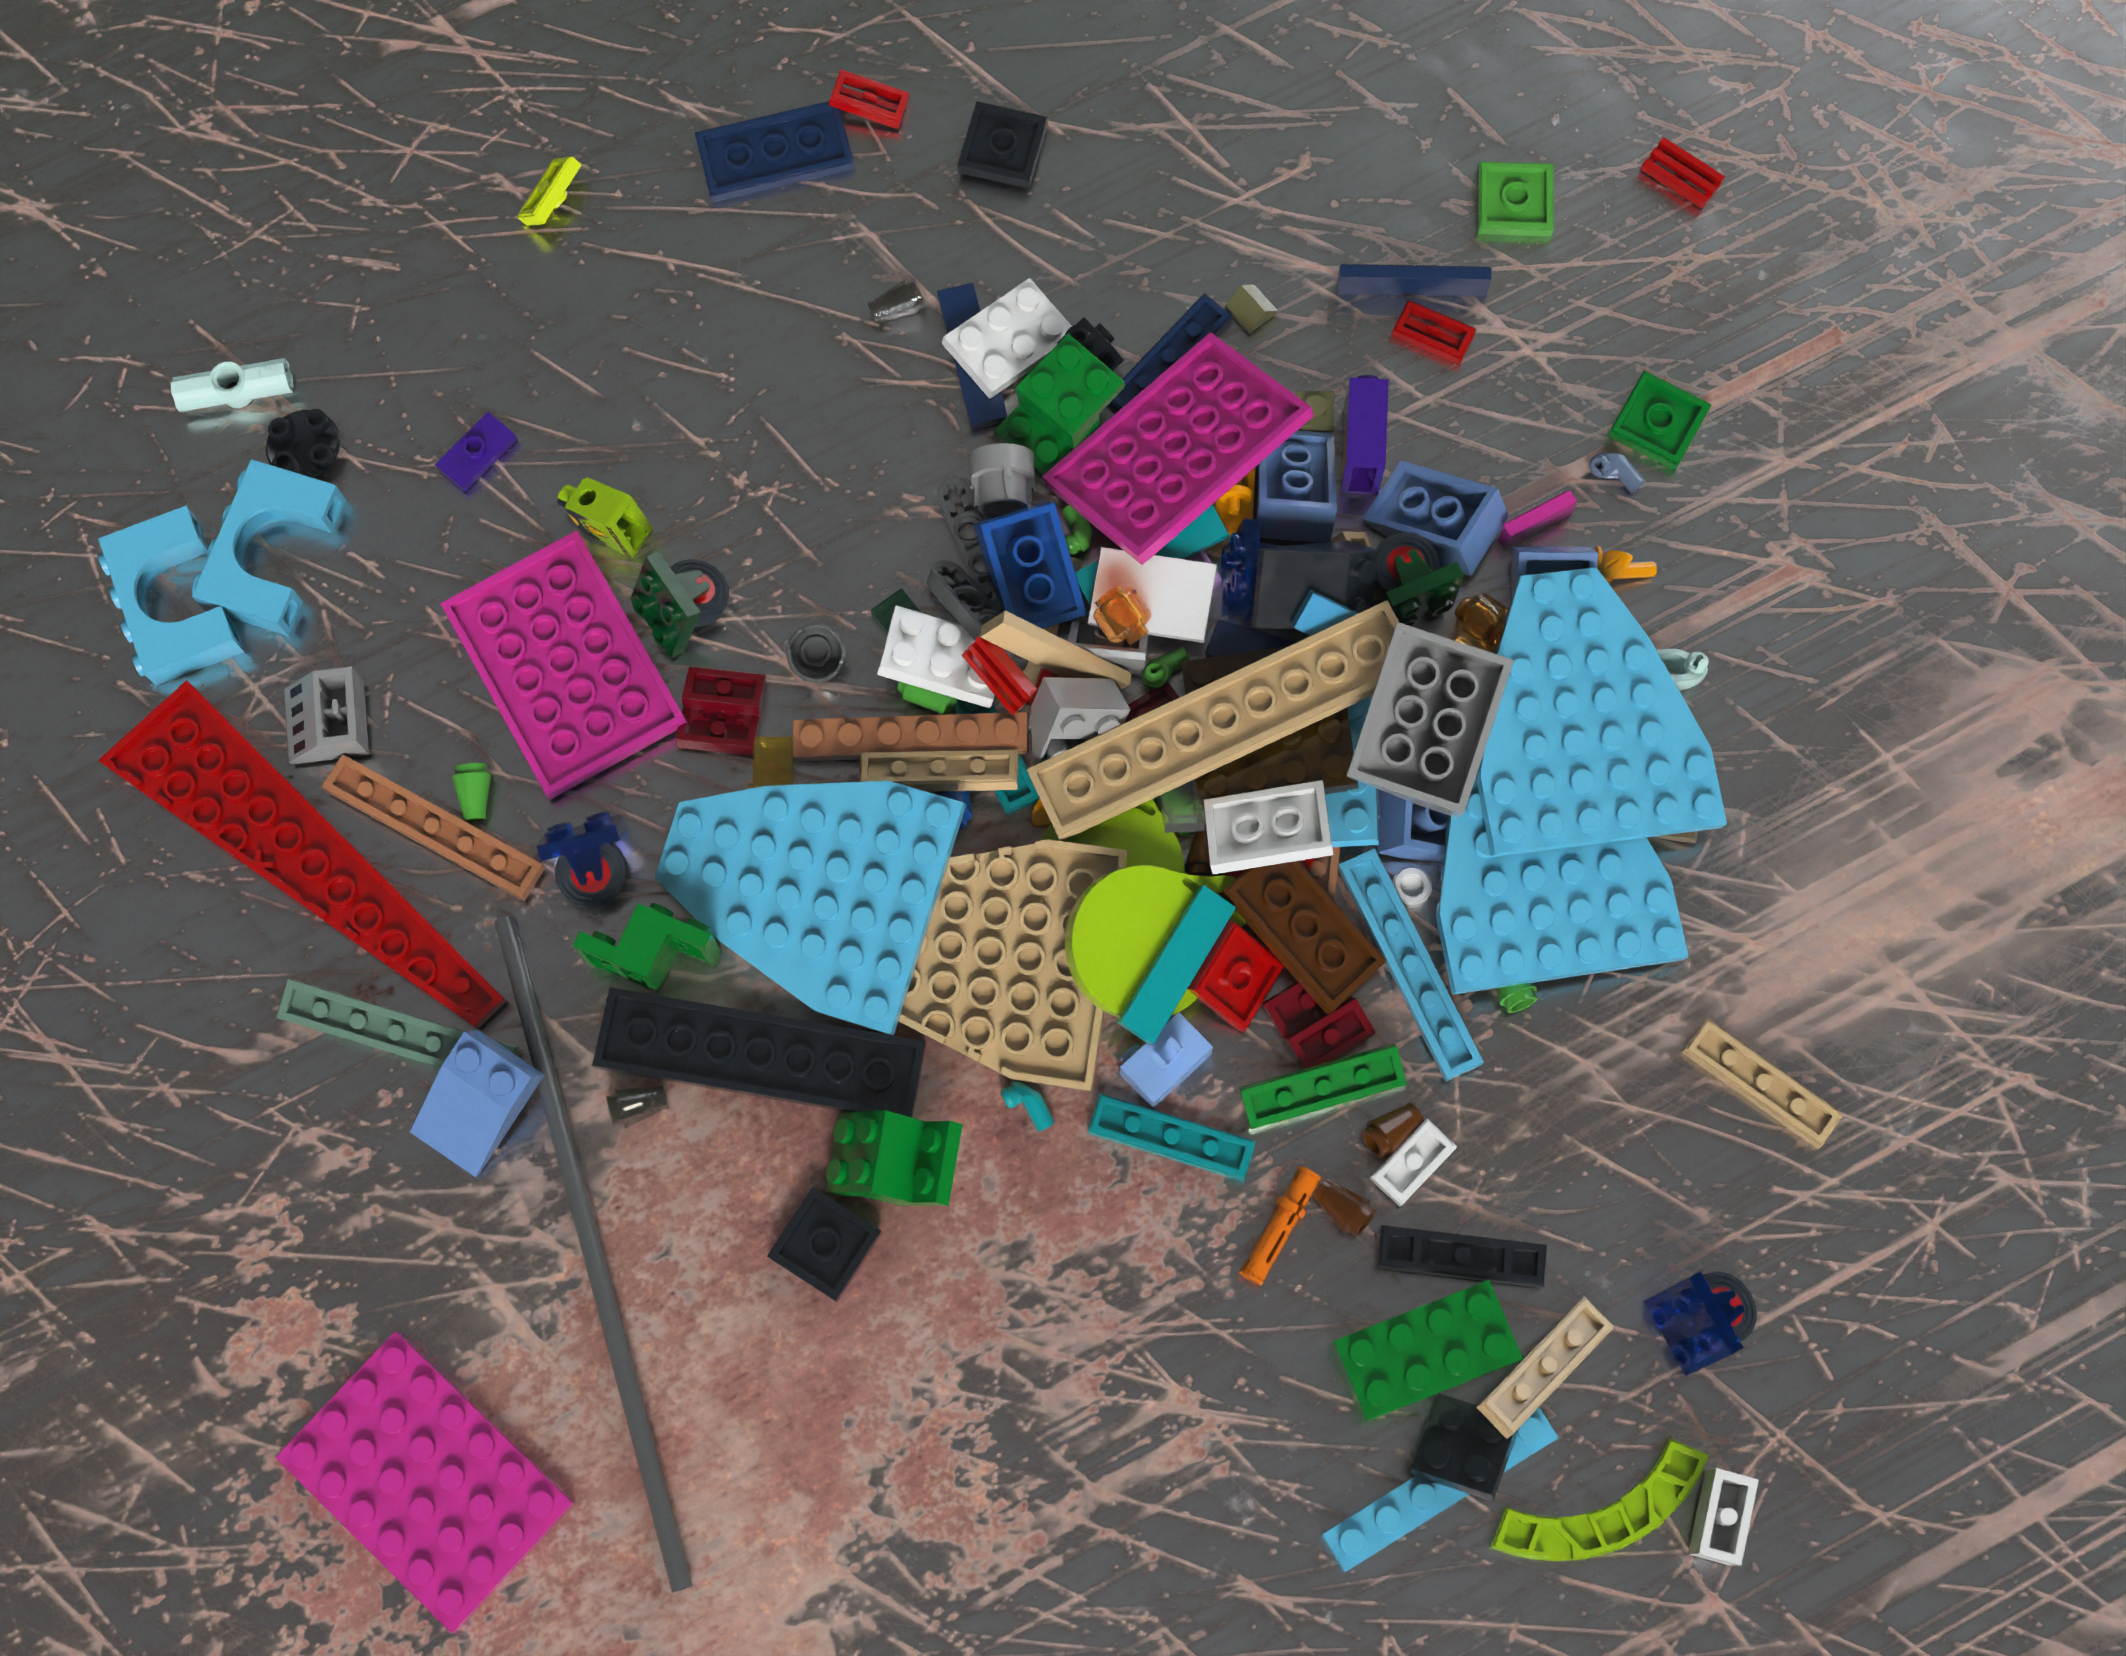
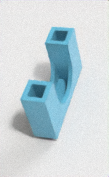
M251 459L247 469L242 471L238 478L237 493L232 504H229L224 510L221 530L217 538L213 539L208 547V560L204 569L194 579L192 598L203 610L209 611L222 606L235 620L289 636L303 601L293 588L248 574L244 562L247 545L260 529L280 521L296 522L333 533L346 502L339 488L328 482Z
M187 505L98 538L103 552L98 554V559L107 576L110 575L114 586L109 588V592L115 606L118 609L122 608L125 620L120 622L121 628L128 642H133L136 654L132 655V660L141 677L146 676L156 686L245 653L234 620L222 606L172 623L156 621L149 616L147 597L150 587L156 578L173 566L207 554L208 545L200 522Z

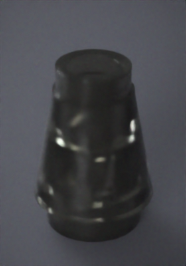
M904 279L874 299V301L868 303L876 324L919 315V310L926 308L924 298L915 279L906 282Z
M663 1085L614 1090L615 1094L606 1096L614 1128L623 1125L626 1129L661 1112V1110L668 1109Z

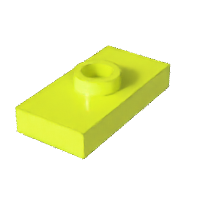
M572 156L553 159L518 213L517 218L526 226L544 224L553 209L559 207L566 199V189L582 164Z

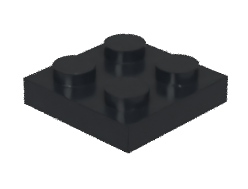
M976 101L958 161V173L1030 188L1048 126V117Z
M812 1187L767 1257L835 1302H838L883 1232Z
M1439 1394L1410 1468L1412 1475L1494 1501L1520 1427L1513 1435L1506 1439L1476 1408L1478 1405Z

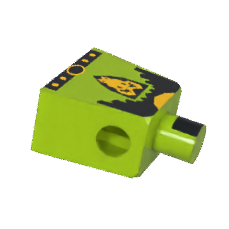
M588 477L582 479L577 488L569 484L565 485L558 494V504L565 508L583 533L632 560L653 530V527L631 495Z

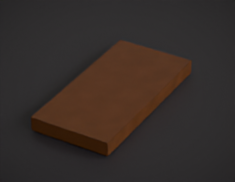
M1300 861L1246 869L1221 892L1222 896L1236 907V912L1327 1015L1332 1013L1386 962V959Z

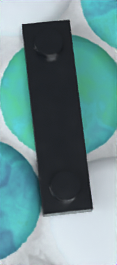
M1381 1225L1376 1268L1482 1281L1490 1279V1282L1542 1288L1545 1278L1547 1245Z

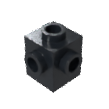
M1085 317L1076 325L1070 327L1057 342L1058 344L1067 334L1071 335L1112 371L1124 361L1111 345L1115 340L1111 333L1101 323L1094 327Z

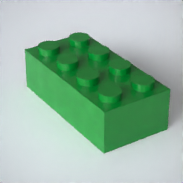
M1490 1279L1334 1340L1330 1344L1362 1424L1523 1359Z

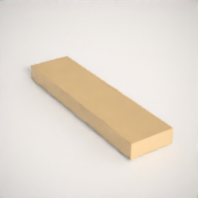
M1008 611L1000 613L982 625L981 638L1063 678L1113 679L1119 690L1130 685L1131 673Z
M1018 749L861 753L859 782L892 781L926 792L1018 790L1019 753Z
M1708 1018L1703 1021L1682 1051L1684 1055L1817 1149L1823 1146L1844 1115Z
M1584 1296L1476 1408L1508 1439L1610 1333L1614 1326Z

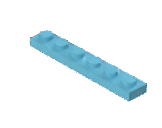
M1375 848L1339 864L1338 871L1380 954L1386 959L1385 963L1445 1082L1481 1066L1484 1062Z
M1540 1407L1520 1426L1504 1472L1559 1438ZM1414 1476L1329 1529L1321 1536L1343 1572H1346L1469 1494Z

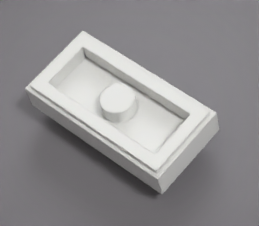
M1426 1119L1370 1179L1401 1207L1449 1157L1457 1146L1431 1121Z

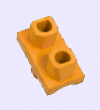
M1255 468L1215 502L1214 508L1231 538L1252 537Z

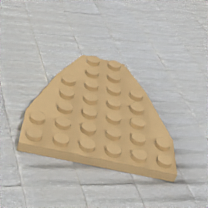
M1047 839L1036 841L1034 844L1013 848L1009 846L986 853H971L950 857L898 1021L1012 1080L1093 1092L1104 1011L1089 1001L1072 977L1065 951L1066 927L1071 911L1081 894L1098 878L1112 871L1126 868L1128 851Z

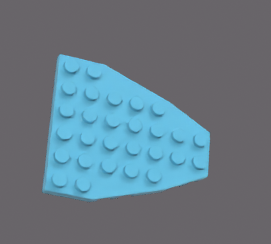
M1597 567L1520 576L1516 581L1512 594L1511 607L1506 614L1501 641L1495 654L1512 659L1514 662L1476 778L1491 857L1718 829L1727 825L1710 744L1652 641Z
M1476 778L1464 814L1459 818L1448 815L1445 844L1447 845L1444 865L1441 868L1440 880H1442L1440 902L1437 904L1436 920L1452 995L1681 961L1689 957L1671 878L1647 837L1491 857Z
M892 781L762 786L682 801L678 804L654 878L695 919L710 927L709 932L717 940L814 1011L894 1035L966 804Z

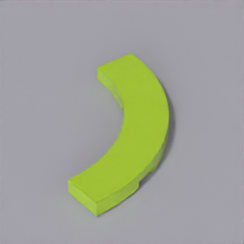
M1668 1438L1652 1468L1633 1489L1613 1503L1586 1514L1570 1517H1546L1504 1507L1490 1548L1514 1556L1545 1561L1581 1560L1622 1549L1659 1527L1676 1510L1695 1486L1709 1455Z

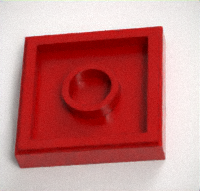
M1228 920L1187 990L1233 1028L1245 1032L1284 965L1236 922Z

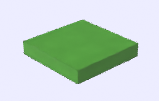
M1479 161L1477 168V235L1552 237L1554 232L1553 164Z

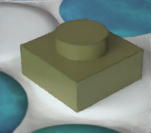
M1296 391L1295 395L1311 406L1314 415L1299 431L1333 432L1334 391Z

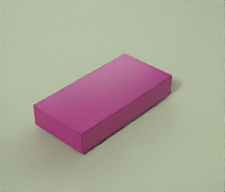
M1565 491L1504 523L1499 535V542L1504 550H1507L1571 516L1577 500L1571 491Z

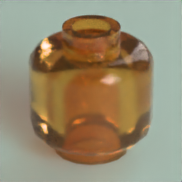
M1118 584L1094 602L1097 608L1093 613V618L1112 643H1119L1126 639L1129 645H1131L1149 632L1145 624L1150 621L1152 612L1134 587L1122 588Z
M1486 593L1477 594L1472 598L1466 597L1455 610V616L1457 617L1455 630L1461 638L1476 648L1485 651L1492 648L1496 649L1501 641L1505 627L1504 621L1509 608Z

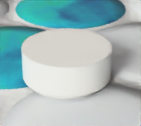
M1409 866L1402 868L1395 874L1392 880L1406 908H1417L1423 905L1428 900L1432 891V882L1429 875L1418 867Z

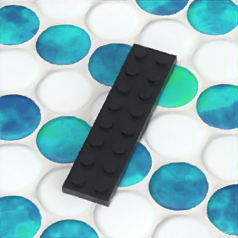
M610 987L592 1066L595 1069L844 1112L887 1110L913 1118L927 1043L921 1040Z

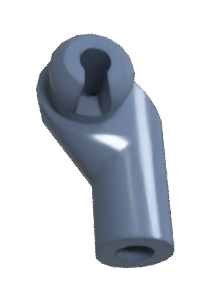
M1599 453L1590 460L1589 469L1594 476L1619 479L1630 493L1635 492L1645 483V479L1622 454Z

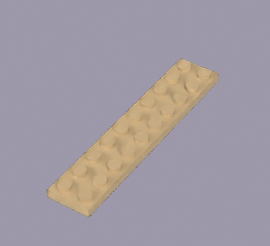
M1384 601L1026 769L1059 840L1064 841L1373 696L1396 624L1399 622L1389 602Z

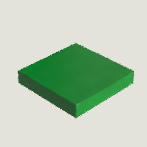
M1643 370L1607 437L1676 471L1712 404Z

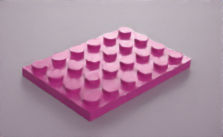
M1210 332L1044 474L1042 478L1050 490L1139 564L1143 565L1314 415L1310 405Z
M577 530L440 603L549 800L678 730V726L687 722Z
M396 1331L275 1457L451 1633L457 1632L574 1504L555 1483L408 1340Z

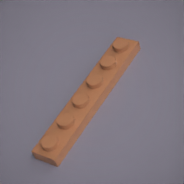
M1009 712L793 720V759L796 762L860 760L861 753L1018 749L1019 754H1029L1027 712H1016L1013 715Z
M343 754L321 786L325 792L524 902L545 869L542 863Z

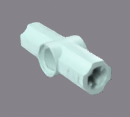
M286 358L242 366L234 362H222L215 366L212 371L173 377L172 382H170L171 394L175 407L179 412L223 404L232 408H242L247 406L252 399L292 393L294 388L293 376ZM238 381L237 385L233 388L227 389L229 384Z

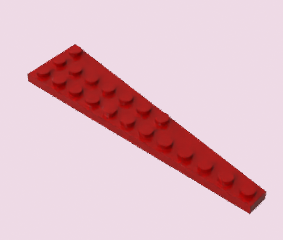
M187 680L98 760L115 774L477 1030L507 1002Z

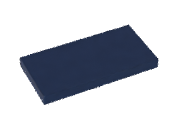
M829 101L695 132L712 203L855 169L841 111L829 106Z

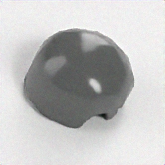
M812 623L797 629L791 636L787 644L786 658L790 670L801 680L820 683L830 680L839 673L845 659V647L840 635L832 628Z

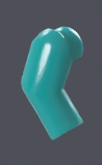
M1013 1081L1010 1082L1011 1086L1001 1090L1000 1094L1008 1108H1014L1019 1103L1025 1107L1037 1132L1045 1130L1055 1123L1041 1094L1025 1083Z

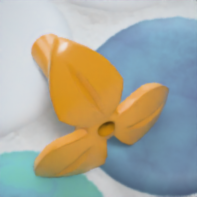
M1596 545L1594 549L1598 552L1597 569L1609 584L1614 579L1646 578L1656 575L1657 567L1654 562L1630 563L1633 556L1629 553L1612 550L1605 552L1603 556L1600 546Z

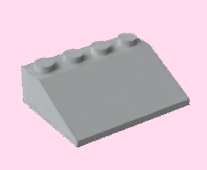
M1397 622L1346 776L1419 806L1456 818L1462 816L1465 812L1514 660Z

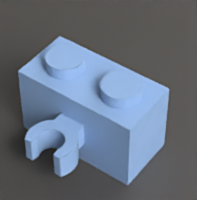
M1179 1012L1172 1019L1169 1018L1154 1044L1149 1045L1145 1043L1141 1047L1138 1043H1135L1120 1058L1124 1063L1120 1066V1075L1154 1109L1212 1054L1213 1047Z

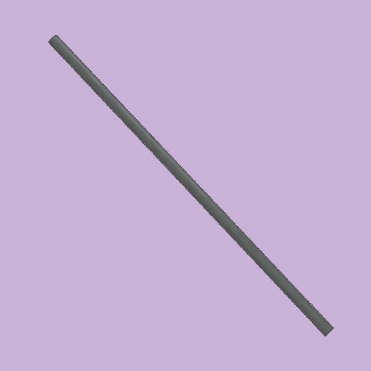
M514 916L502 917L495 921V926L531 1062L534 1068L544 1074V1077L538 1084L540 1096L672 1593L693 1585Z

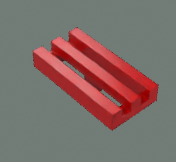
M840 69L829 100V106L899 130L910 93ZM843 84L862 90L864 92L861 93L856 90L844 87ZM879 96V97H882V98H885V99H888V100L897 102V103H899V104L896 105V104H893V103L884 101V100H882V99H879V98H877V97Z
M1665 137L1660 140L1658 146L1653 149L1649 158H1646L1640 169L1701 209L1704 208L1725 179L1723 174ZM1658 161L1662 165L1666 166L1667 168L1675 172V176L1667 170L1660 167L1659 165H1657L1655 162ZM1689 181L1690 183L1694 184L1695 186L1703 190L1705 193L1702 194L1701 192H1699L1698 190L1691 187L1685 182Z
M1408 299L1393 328L1391 336L1460 366L1477 329ZM1409 314L1416 316L1436 326H1439L1443 329L1464 337V339L1462 341L1458 338H1455L1451 335L1442 332V330L1437 327H1434L1432 325H1425L1412 318H1409L1408 316Z
M980 635L968 647L969 649L961 655L1011 715L1019 711L1038 691L1003 648L981 638Z

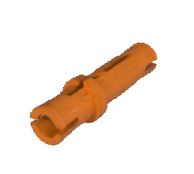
M1298 1166L1283 1196H1278L1274 1202L1277 1206L1254 1245L1247 1261H1245L1240 1269V1275L1262 1286L1298 1219L1304 1218L1306 1214L1304 1208L1322 1179L1318 1174L1304 1166Z

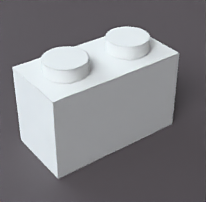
M1718 1468L1705 1470L1688 1552L1689 1555L1729 1566L1742 1565L1759 1479Z

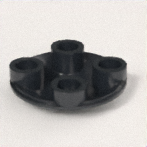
M322 410L296 411L283 418L273 419L268 426L269 435L266 442V455L268 462L272 466L314 478L326 471L338 455L340 449L338 428Z

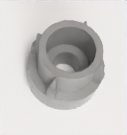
M998 443L979 447L970 453V489L974 491V506H978L980 513L995 517L1032 505V491L1035 490L1034 453L1029 448L1017 444Z

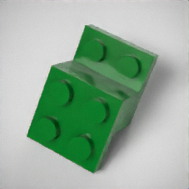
M1067 334L1017 385L1016 392L1019 405L993 431L994 437L1001 443L1017 444L1029 448L1034 453L1035 472L1042 477L1100 427L1099 414L1125 388V381L1071 335Z
M637 903L617 946L615 945V939L598 931H594L592 936L579 931L573 947L587 964L657 994L660 993L679 951L713 966H716L722 954L715 941L716 938L709 933L710 927L691 918H688L686 923L672 917L674 913L671 910L656 903H651L650 907Z
M887 1110L841 1112L833 1131L834 1144L831 1161L826 1169L827 1182L825 1193L836 1196H863L898 1206H949L963 1124L950 1120L922 1121Z

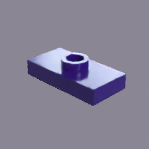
M488 411L435 465L440 472L462 491L466 492L518 439L510 429Z

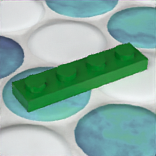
M1393 1043L1239 1087V1092L1248 1126L1250 1129H1255L1405 1086L1407 1083L1398 1048Z

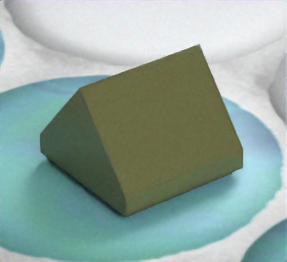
M1254 284L1240 285L1225 305V309L1233 315V318L1248 334H1251L1278 313V310Z

